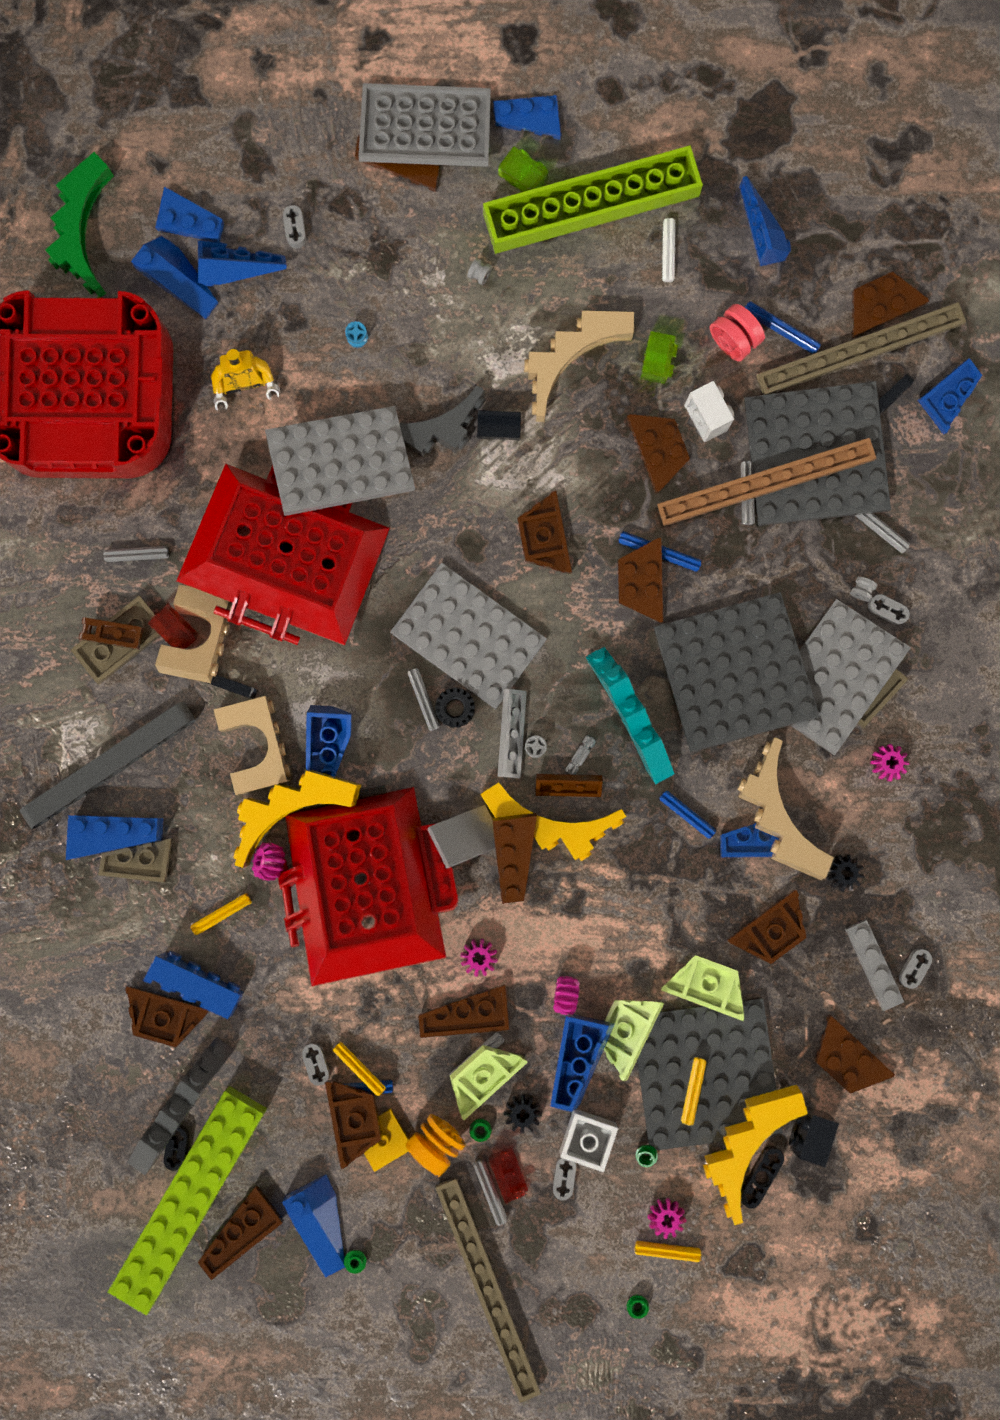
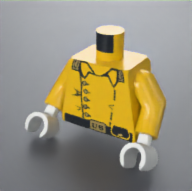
M231 349L226 355L219 357L220 364L216 365L211 374L213 392L216 394L214 398L216 410H218L217 404L219 402L225 404V409L228 408L227 399L223 396L224 392L225 394L262 387L267 384V398L271 400L270 391H275L279 397L280 388L277 384L273 383L274 378L266 361L254 357L249 350L239 352L236 349Z

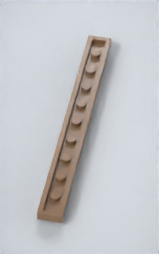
M870 438L665 501L657 504L663 526L875 461L876 455Z

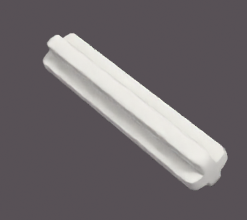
M666 218L663 222L662 280L664 282H673L675 277V219Z

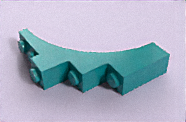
M605 647L586 656L588 664L598 677L620 715L653 782L657 784L674 775L675 773L662 739L652 727L646 709L637 698L626 672L620 664L618 665Z

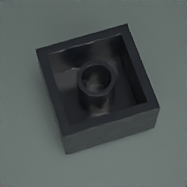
M806 1106L808 1114L796 1118L797 1127L795 1132L791 1133L789 1139L790 1149L799 1159L826 1168L840 1123L830 1114Z

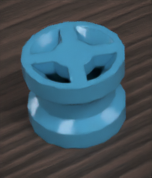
M354 321L347 325L345 334L348 343L355 348L363 347L368 341V334L364 324Z

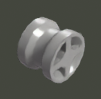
M475 258L469 268L467 277L476 279L480 285H484L492 271V265L484 264L481 259Z
M858 576L855 581L856 586L852 588L850 594L857 599L870 602L872 599L871 594L878 585L868 578Z
M535 735L526 740L525 751L530 757L538 758L545 753L547 744L542 737Z

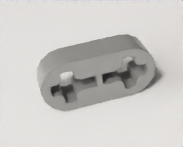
M290 205L283 211L285 235L288 244L292 248L298 249L306 243L304 218L299 207ZM291 213L296 214L295 224H292ZM293 230H297L298 232V241H294L293 239Z
M876 595L868 602V609L872 614L891 624L901 625L909 619L910 613L908 608L885 595ZM881 600V605L886 607L887 610L884 608L877 610V605L874 602ZM892 610L894 612H897L901 610V615L903 616V618H900L898 620L895 619L896 614L890 611Z
M921 948L914 949L899 972V982L910 989L918 987L932 963L931 954ZM924 954L923 958L925 959V962H920L917 965L919 960L916 958V956ZM906 974H912L914 981H909L907 983L908 979L905 978Z
M311 1042L303 1049L302 1057L311 1083L320 1086L329 1079L330 1069L322 1046L316 1042ZM311 1047L313 1050H318L316 1055L317 1062H314L312 1056L307 1055ZM317 1065L320 1072H325L322 1080L319 1077H314V1074L317 1072Z
M561 1157L557 1159L555 1165L553 1193L557 1199L567 1200L573 1194L576 1163L569 1161V1165L572 1168H568L567 1175H563V1167L560 1164H564L565 1161L569 1160ZM562 1180H566V1188L569 1189L565 1190L564 1194H560V1190L557 1189V1187H561Z

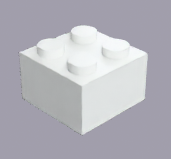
M714 381L690 392L685 403V407L704 443L728 431L734 421V411L730 405H726L723 399L724 393L720 386H716Z
M578 1109L572 1111L559 1150L560 1157L604 1172L618 1130L616 1122Z

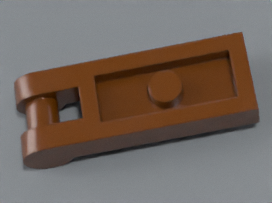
M82 617L81 624H83L82 632H79L78 639L140 650L144 628ZM92 626L97 627L95 635L91 634Z

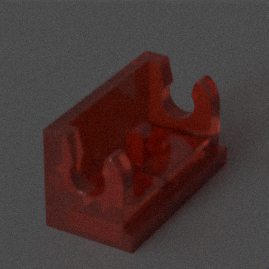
M168 602L148 622L171 647L186 649L197 640L199 635Z
M510 1147L490 1155L489 1162L505 1204L525 1196L528 1187L513 1148Z

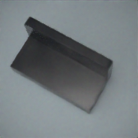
M478 410L477 439L520 440L521 412Z

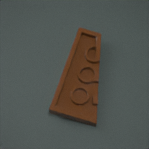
M358 135V138H357V144H356V150H355V160H358V161H359V140H360V136H359V135ZM363 162L377 169L387 170L394 176L409 179L416 185L421 184L428 187L429 190L436 192L440 165Z
M536 813L492 818L502 904L524 901L537 819Z
M505 984L419 1014L420 1038L509 1030Z
M257 1185L197 1262L210 1280H213L284 1222L283 1218Z

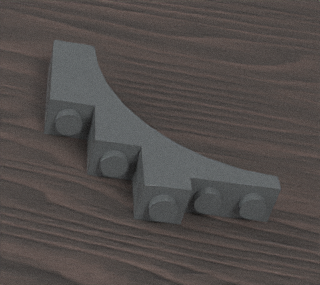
M476 386L464 401L439 417L423 422L399 423L405 446L421 457L425 453L429 454L435 445L434 440L455 454L459 449L463 450L469 440L467 438L468 432L463 427L467 428L473 420L472 414L476 409L479 410L485 402L484 390Z
M218 1037L214 1039L195 1065L182 1078L173 1095L162 1107L149 1129L141 1137L127 1162L144 1175L148 1173L190 1110L235 1049Z

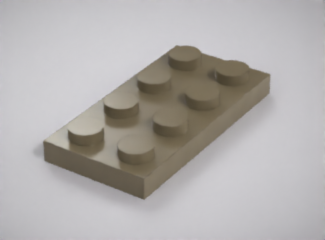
M140 595L107 620L109 622L144 628L140 650L84 640L71 649V652L99 685L168 631Z

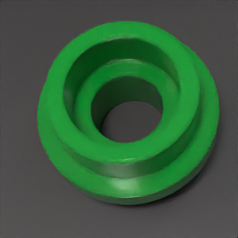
M481 1118L474 1120L469 1128L470 1136L477 1142L486 1141L492 1132L490 1123ZM478 1126L484 1127L485 1131L483 1133H478L476 1131V1128Z
M641 1145L637 1148L635 1157L642 1167L647 1168L657 1162L658 1153L651 1145Z
M351 1250L344 1258L346 1270L353 1274L362 1272L367 1263L365 1254L360 1250ZM357 1259L359 1261V1264L357 1266L352 1265L351 1260Z
M633 1295L628 1299L626 1307L631 1317L641 1319L648 1314L649 1303L644 1296ZM640 1303L642 1306L640 1309H635L634 1304Z

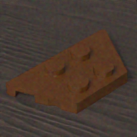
M894 272L864 284L852 292V337L855 338L926 305L929 299Z
M629 414L627 415L628 423L657 494L690 460L689 454L675 419Z
M553 491L548 497L517 518L524 558L527 563L572 574L557 491Z
M657 538L618 559L619 604L658 622H663L661 538Z
M796 889L792 890L729 937L727 941L769 964L774 963L807 938L802 922L803 916L802 910H800L798 891Z
M130 985L126 986L125 989L130 1006L128 1007L129 1015L132 1018V1033L136 1037L176 1048L209 1013L208 1010L199 1005Z
M828 1015L824 1034H822L821 1047L815 1062L847 1092L851 1094L895 1076L890 1069L836 1019Z
M327 1080L325 1086L341 1169H344L356 1158L363 1155L369 1148L382 1140L374 1093Z

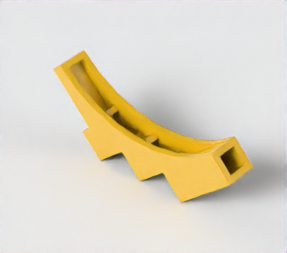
M306 770L299 781L301 790L283 784H276L271 788L268 795L270 803L253 798H245L240 802L237 810L239 814L238 820L246 822V825H243L240 831V838L242 839L240 846L236 848L234 853V859H236L234 866L241 868L249 866L254 852L264 835L278 821L298 809L314 804L356 806L362 784L314 770Z
M499 782L480 794L495 818L532 813L510 797ZM619 809L603 818L589 822L567 823L553 821L537 815L534 838L542 850L546 848L548 851L559 844L557 840L561 838L574 860L579 858L580 861H583L592 855L590 851L594 847L590 840L593 839L594 842L606 835L604 831L610 827L613 830L624 823L622 819L627 816L622 809Z
M797 1085L745 1099L747 1107L743 1108L747 1121L725 1127L727 1136H724L723 1139L726 1150L705 1155L707 1164L703 1165L706 1178H711L714 1186L718 1185L721 1197L725 1196L727 1203L723 1204L727 1218L731 1217L734 1225L743 1223L740 1207L741 1187L745 1171L752 1156L762 1142L775 1130L793 1119L808 1114L802 1092Z

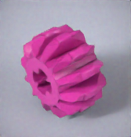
M888 744L886 748L884 746L878 747L879 752H873L872 754L876 760L870 761V764H876V768L872 772H880L878 778L884 779L886 777L887 782H891L893 777L896 780L901 779L900 773H907L903 766L909 765V761L903 760L907 753L900 754L901 747L897 746L894 748L892 744ZM886 760L893 761V765H887Z
M269 842L262 843L257 847L254 859L252 860V871H254L255 877L266 881H274L280 877L281 871L284 870L283 864L285 863L283 847Z
M482 938L480 939V945H477L475 939H472L471 944L473 948L465 944L464 948L469 953L461 952L460 954L461 957L468 958L463 960L461 965H470L466 969L467 973L475 969V977H478L479 970H482L483 976H486V967L491 971L494 970L493 965L489 962H498L497 958L490 957L495 955L497 950L489 951L492 943L489 942L484 947V939ZM476 952H479L480 955H485L482 963H479L478 960H473Z
M569 976L557 979L553 1009L556 1013L573 1015L576 1012L579 996L578 979Z
M666 1198L665 1204H662V1201L658 1199V1207L651 1205L650 1209L653 1213L647 1215L648 1219L651 1220L649 1227L650 1229H655L654 1232L657 1236L663 1232L664 1239L668 1238L669 1233L676 1238L675 1230L677 1229L681 1232L684 1230L681 1224L686 1223V1218L682 1216L685 1211L683 1208H679L677 1201L671 1204L670 1198ZM665 1215H668L670 1219L667 1222H665V1219L663 1217Z

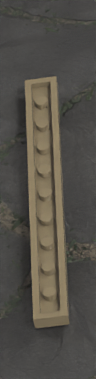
M958 302L759 373L756 378L762 394H772L962 326L966 323V320Z
M455 1177L435 1186L518 1400L521 1403L541 1395V1390L458 1179Z

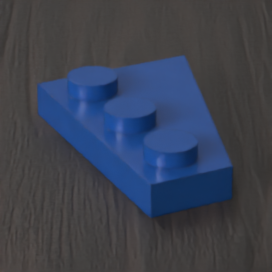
M557 95L493 101L495 126L517 131H531L535 135L542 136V134L553 136L554 139L561 140Z
M164 187L155 226L157 231L220 242L224 225L223 219Z
M970 358L966 359L918 399V402L943 434L948 432L952 421L961 411L960 408L982 377V374Z
M756 823L720 835L721 858L772 857L771 847L774 841L779 840V838L756 829Z

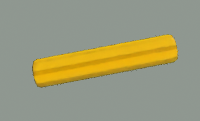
M245 893L190 926L194 935H199L252 903L250 896Z
M342 1042L334 1047L333 1051L376 1096H380L385 1091L386 1087Z
M700 1057L694 1058L681 1122L686 1125L694 1124L707 1063L705 1059Z
M645 1241L635 1242L634 1251L637 1255L700 1262L701 1250L699 1248Z

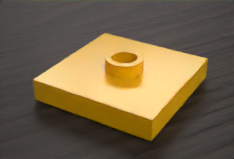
M391 1108L378 1115L382 1140L364 1153L374 1172L408 1152L406 1142L409 1138Z

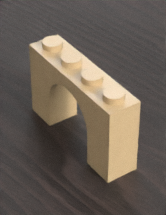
M179 585L173 603L176 612L206 620L211 625V633L207 641L195 649H180L161 645L155 666L159 673L211 683L213 676L216 677L218 672V656H222L224 651L223 638L228 636L230 629L228 619L213 614L216 605L231 611L233 603L193 587Z
M263 696L214 709L219 731L226 732L245 726H255L265 734L268 741L267 755L259 765L230 774L235 795H243L273 787L276 784L290 782L289 777L292 776V771L289 763H285L284 755H287L284 743H280L278 734H281L279 722L274 721L273 713H276L273 700L269 701L268 697Z

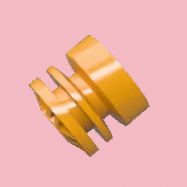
M430 1114L427 1117L428 1123L424 1122L421 1124V1129L425 1135L415 1132L406 1142V1148L424 1168L434 1175L442 1176L451 1165L447 1155L456 1158L459 1155L458 1150H463L466 1147V1143L451 1124L435 1114Z

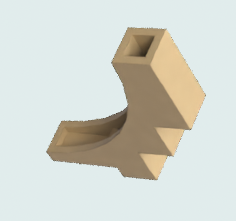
M582 311L581 318H577V332L556 331L555 339H551L550 352H529V359H524V372H528V380H533L532 394H536V402H532V415H536V422L545 421L546 405L551 390L559 376L574 360L597 346L615 341L632 340L634 334V312Z
M774 737L770 742H766L763 747L762 754H764V758L755 767L754 774L756 776L749 774L746 779H741L737 788L740 791L738 797L762 807V809H758L754 817V821L757 822L755 828L779 838V840L774 841L770 852L773 853L771 859L819 880L825 879L834 857L819 850L804 838L784 809L777 780L778 756L783 741Z

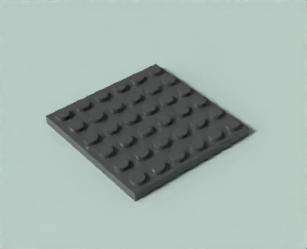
M876 381L744 398L750 458L753 462L754 474L870 438L876 455L875 461L756 497L758 526L891 510Z
M781 592L654 627L690 753L820 717Z
M762 997L742 1000L744 1021L704 1006L660 1011L637 1059L648 1145L653 1146L656 1150H665L723 1142V1137L727 1136L725 1127L747 1121L743 1108L747 1107L745 1099L777 1090ZM700 1057L705 1059L707 1063L694 1124L686 1125L681 1122L694 1058ZM782 1126L771 1135L783 1133Z

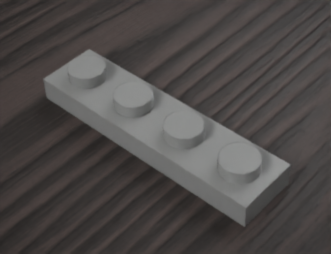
M504 689L497 777H521L527 691Z
M862 920L845 928L881 1009L886 1011L903 1003L904 1000L867 920Z

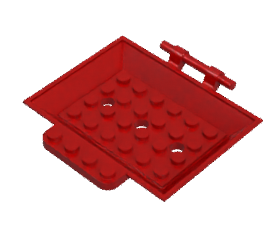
M225 463L176 581L232 602L231 611L216 605L213 614L224 617L233 624L239 626L242 624L269 634V637L281 642L284 640L298 645L300 637L286 632L289 624L345 646L390 528L349 512L353 503L284 516L273 466L267 479H264ZM245 526L249 528L250 534L248 536H240L237 532L238 528ZM289 543L293 549L289 553H284L280 550V545ZM330 559L334 562V567L332 569H325L322 566V561ZM246 608L274 618L273 627L244 616Z
M414 787L357 799L356 806L353 807L330 804L292 812L285 816L293 868L288 870L287 860L284 859V870L281 871L278 878L279 888L283 893L286 913L284 922L286 932L289 933L291 947L299 946L298 931L300 927L303 928L311 986L447 958L438 914L454 910L458 905V894L452 867L446 868L427 830L435 824L421 826ZM357 831L360 833L359 839L353 842L349 841V833ZM357 875H367V881L361 885L356 884L355 878ZM294 884H296L300 909L296 913L294 912L291 892ZM372 917L375 919L374 926L369 929L364 928L362 925L364 919Z

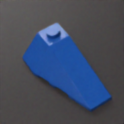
M198 241V283L205 286L222 285L287 268L286 257L283 255L264 251H257L254 254L246 250L245 247L239 246L235 250L227 248L226 243Z
M310 705L306 720V770H314L336 776L351 737V713L333 706Z

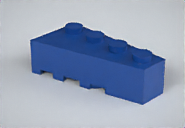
M68 815L66 860L162 841L164 818Z
M169 951V953L164 952L154 958L143 981L151 984L152 980L160 983L161 989L166 992L176 993L178 991L181 993L182 999L188 1002L196 1003L199 1001L201 1002L200 1006L226 1019L232 1017L244 994L240 990L241 987L230 981L227 984L220 980L221 976L211 971L208 973L204 972L199 964L192 961L187 963L181 960V955L173 951Z
M575 1014L565 1017L550 1107L570 1112L579 1108L615 1023Z

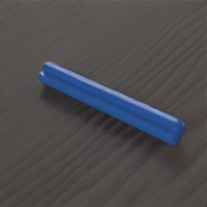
M749 301L746 304L745 308L754 315L758 322L808 352L815 354L820 348L821 344L753 302Z
M625 531L620 534L618 540L620 544L634 549H638L651 542ZM662 546L663 560L693 571L700 569L702 563L700 559Z

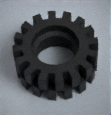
M453 687L452 689H446V691L440 694L436 700L435 709L437 717L444 725L451 728H459L471 721L475 713V704L468 692L464 689ZM457 699L463 703L464 710L459 716H451L447 712V704L451 700Z

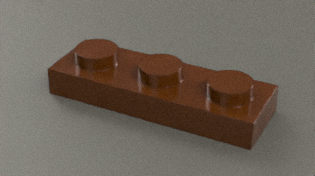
M536 774L535 796L601 797L603 777L602 775Z

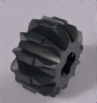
M845 854L844 858L841 855H836L837 862L835 860L832 861L831 865L833 867L828 871L831 872V875L827 876L826 879L829 881L833 880L831 887L836 888L839 886V891L844 892L846 888L849 891H853V884L856 886L861 885L857 878H864V875L858 871L864 867L863 865H857L859 859L853 858L851 860V855ZM841 871H849L848 876L842 875Z
M521 1094V1100L518 1101V1098L514 1095L512 1097L514 1104L511 1102L506 1103L507 1108L510 1110H504V1116L509 1117L505 1120V1123L507 1125L513 1123L512 1131L520 1127V1133L524 1134V1127H527L532 1132L533 1127L531 1123L538 1126L539 1120L537 1117L542 1116V1112L537 1110L540 1104L538 1102L532 1104L533 1096H530L526 1101L525 1094ZM521 1109H525L526 1113L529 1112V1114H525V1118H520V1114L517 1115V1113L521 1112Z

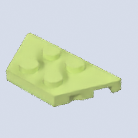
M695 955L661 989L664 992L744 1021L739 973L732 968Z
M614 1000L605 1021L615 1023L604 1051L610 1063L614 1064L620 1073L619 1077L621 1080H628L664 1003Z
M483 1045L450 1075L462 1119L468 1118L528 1063L526 1058L519 1054Z

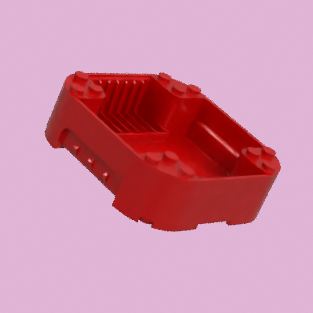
M29 290L18 291L4 297V301L0 304V459L20 473L35 478L128 479L144 476L157 468L165 459L171 444L173 342L167 328L154 309L141 297L124 291H118V298L35 297Z

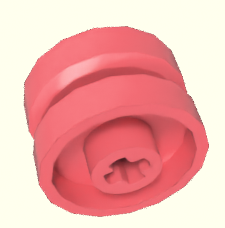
M733 304L725 311L724 317H718L709 327L717 345L725 354L736 361H742L750 354L751 348L758 347L765 339V333L758 320L749 310L739 304Z

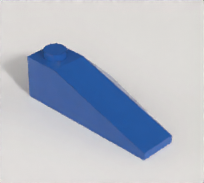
M744 176L739 188L760 267L785 261L791 251L790 241L786 239L784 231L749 178Z
M163 236L145 243L131 261L139 273L204 319L209 317L219 303L207 286L198 283V273L180 248Z
M327 1174L286 1194L282 1203L293 1225L326 1278L345 1268V1255L340 1231L337 1197Z

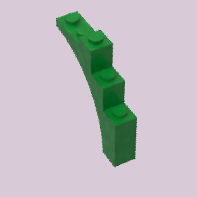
M93 152L56 184V187L61 192L58 196L65 205L50 218L55 223L53 228L60 237L45 251L50 256L48 261L56 270L61 268L65 274L70 271L77 280L81 277L85 282L83 284L84 288L91 295L95 293L98 297H103L106 292L97 281L89 264L86 251V228L95 200L114 175L105 162Z

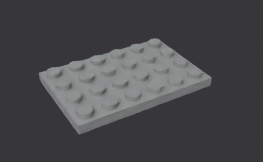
M363 83L359 162L488 167L491 88Z
M395 406L265 430L284 516L415 491Z
M443 563L439 565L390 632L495 710L503 701L504 689H511L547 640L543 635Z
M836 599L799 651L820 717L791 725V727L835 756L911 647Z

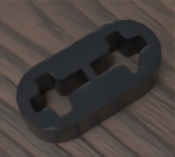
M182 1125L175 1132L176 1134L179 1131L180 1136L184 1137L179 1141L178 1146L176 1145L177 1138L172 1137L165 1147L164 1165L171 1171L178 1170L187 1156L189 1131ZM175 1151H177L176 1157L177 1159H180V1161H178L174 1165L173 1160L169 1158H171L174 1155Z

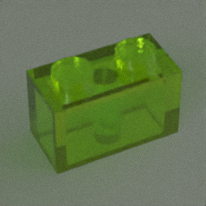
M513 146L500 163L498 176L519 191L525 192L543 187L548 180V170L543 163L536 162L530 158L525 150H519Z
M650 331L640 376L641 380L665 384L667 378L672 377L674 365L670 363L671 358L676 357L678 344H674L676 336Z

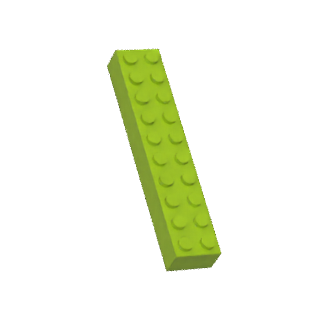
M691 145L485 202L483 203V216L494 253L497 254L697 198L700 196L703 184Z
M231 1086L224 1091L108 1290L109 1294L144 1315H148L268 1108Z

